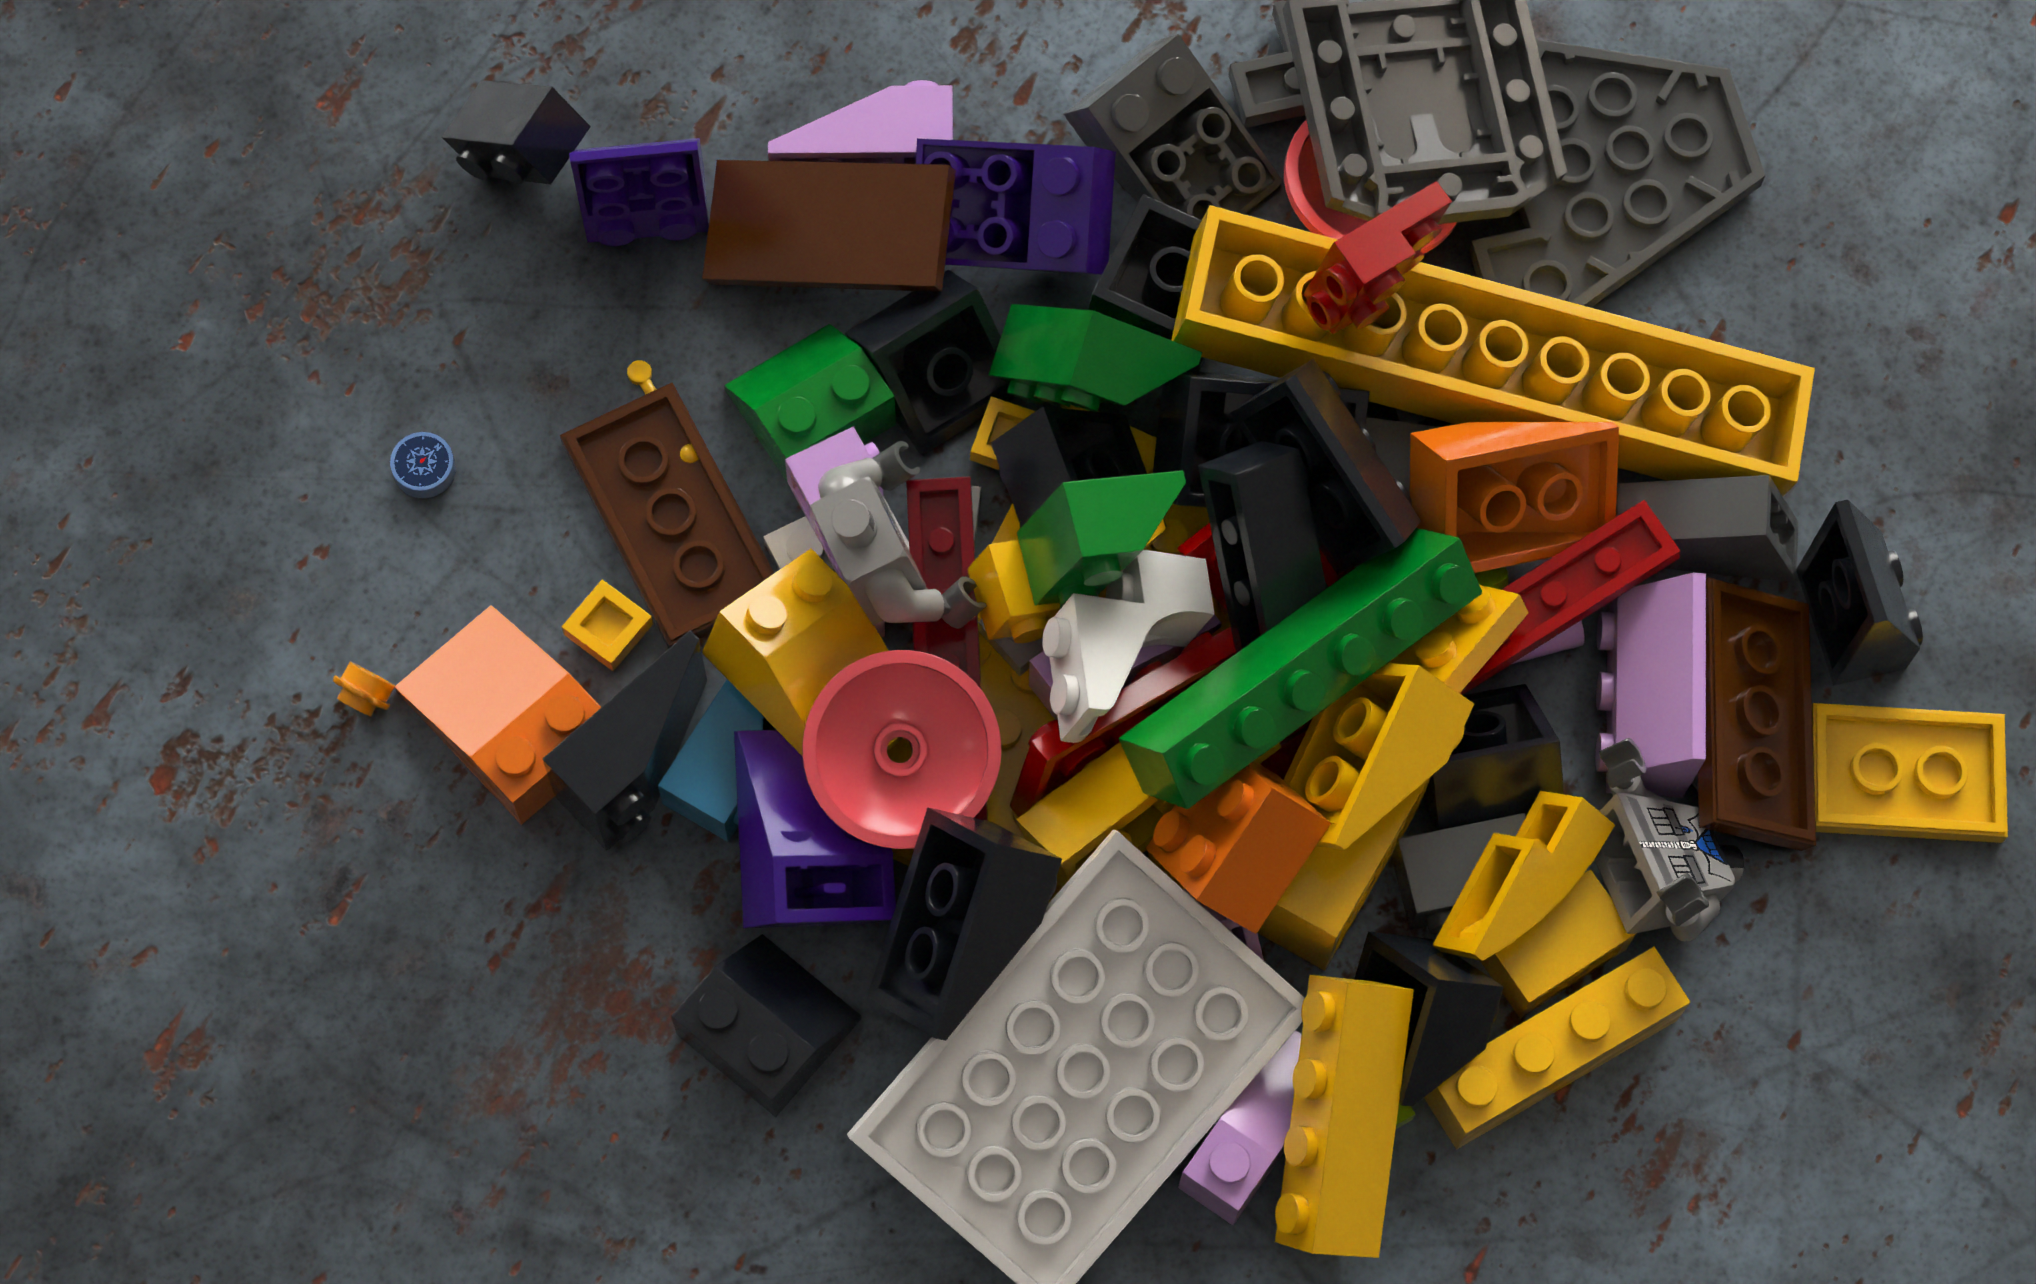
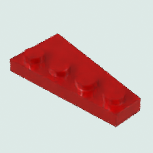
M1231 626L1215 636H1212L1209 632L1199 635L1183 649L1180 656L1164 665L1160 661H1155L1144 667L1133 678L1131 684L1121 689L1114 706L1108 713L1098 716L1092 731L1083 741L1077 743L1061 741L1057 719L1040 727L1028 741L1029 749L1010 803V807L1018 817L1023 815L1036 802L1079 773L1087 763L1095 758H1099L1119 743V737L1235 655L1237 650L1235 649Z

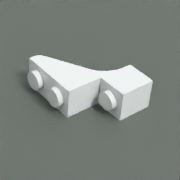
M1143 549L1122 571L1123 575L1107 586L1106 598L1073 593L1057 614L1048 620L1044 629L1042 643L1045 655L1050 658L1053 680L1050 705L1052 711L1057 714L1061 741L1072 743L1083 741L1092 731L1098 716L1108 713L1114 706L1141 648L1153 645L1186 647L1213 617L1214 607L1206 559Z

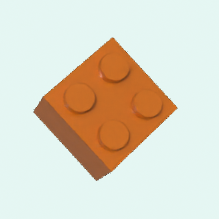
M1253 761L1189 809L1174 805L1172 810L1165 813L1158 821L1154 829L1153 838L1145 849L1198 902L1257 934L1331 825V822L1276 773Z

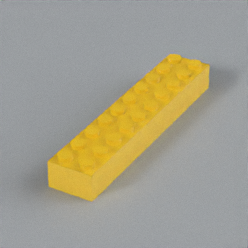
M1209 205L1193 237L1171 340L1203 352L1201 357L1279 378L1314 358L1321 370L1328 373L1338 387L1370 391L1369 402L1452 424L1465 422H1613L1619 426L1618 468L1667 481L1769 475L1782 496L1798 482L1815 371L1813 367L1419 262L1414 268L1402 275L1406 282L1398 291L1385 300L1389 308L1377 320L1362 329H1357L1352 323L1332 335L1329 330L1320 328L1313 320L1307 307V299L1303 293L1332 244L1337 239Z

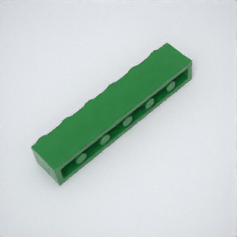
M1415 528L1410 536L1398 547L1357 566L1118 739L1143 793L1189 809L1480 596L1482 590L1461 539Z

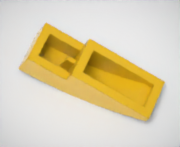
M1540 791L1516 836L1499 833L1492 834L1437 935L1433 946L1440 952L1483 961L1512 944L1539 923L1571 891L1595 860L1615 824L1583 797Z

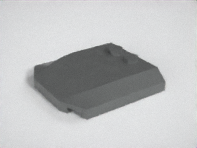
M1349 0L1286 1L1282 10L1325 206L1327 208L1370 221L1437 181L1452 201L1438 224L1508 217L1559 183L1567 173L1526 0H1373L1349 3Z

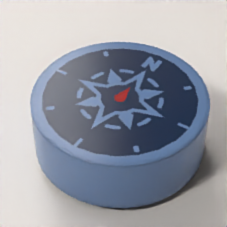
M417 432L404 437L397 443L390 458V467L396 484L404 493L415 498H431L441 494L450 486L456 472L455 460L448 443L440 436L429 432Z

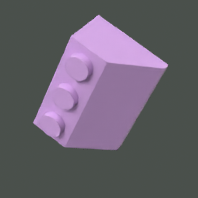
M1690 573L1633 587L1614 599L1608 612H1600L1598 617L1597 648L1598 650H1607V672H1599L1596 707L1597 710L1607 711V733H1599L1597 737L1596 770L1606 773L1608 771L1605 763L1600 758L1599 751L1624 739L1631 738L1640 750L1646 765V773L1640 775L1645 789L1658 796L1683 798L1706 760V573ZM1606 779V793H1611Z

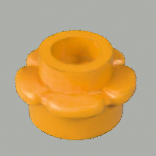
M349 662L341 678L334 675L333 682L343 687L337 697L341 702L370 717L376 707L384 710L389 709L390 704L387 703V700L395 687L394 684L353 662Z

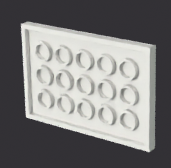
M1113 829L1048 903L1040 926L945 1041L931 1037L847 1135L849 1139L1016 1284H1076L1302 1023V1004L1305 997L1121 833Z

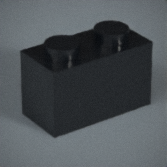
M481 80L442 138L458 153L456 157L457 163L466 172L478 179L487 180L488 177L507 179L515 184H522L525 181L551 185L570 158L569 153L575 151L591 126L552 86Z

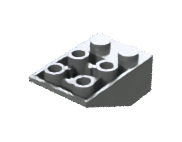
M1179 34L1151 42L1063 114L1086 146L1116 152L1114 179L1137 202H1139L1142 194H1145L1202 220L1209 205L1246 214L1284 183Z

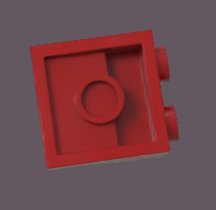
M1437 181L1332 244L1303 293L1307 299L1310 315L1320 328L1329 330L1332 335L1352 323L1357 329H1362L1377 320L1388 310L1389 305L1385 300L1404 285L1406 280L1402 275L1414 268L1424 258V254L1421 251L1422 247L1432 241L1442 230L1438 222L1452 201Z

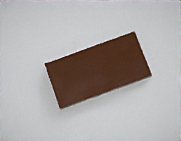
M717 160L702 279L711 285L942 292L956 171L950 165Z
M673 382L560 435L564 449L668 648L690 630L699 639L709 635L721 610L774 574ZM691 444L698 457L696 462L687 463L681 459L680 451L683 446Z
M1709 577L1706 578V760L1698 771L1699 828L1799 851L1816 846L1809 604Z

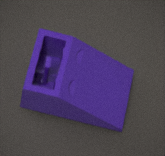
M700 138L577 149L569 153L588 243L600 242L607 246H621L632 242L635 238L661 236L668 240H684L698 232H708L709 218Z
M917 138L916 164L950 165L956 171L945 265L1102 275L1109 262L1116 152L1090 146Z
M777 730L734 731L743 928L860 925L892 920L896 908L892 848L880 847L859 840L837 826L826 815L809 787L802 756Z

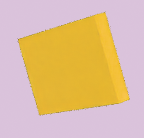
M1823 703L1812 704L1816 832L2003 843L2008 837L2005 714Z

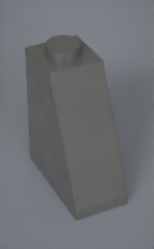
M1769 475L1619 483L1616 517L1645 500L1681 550L1680 558L1665 567V569L1778 581H1796L1799 522Z

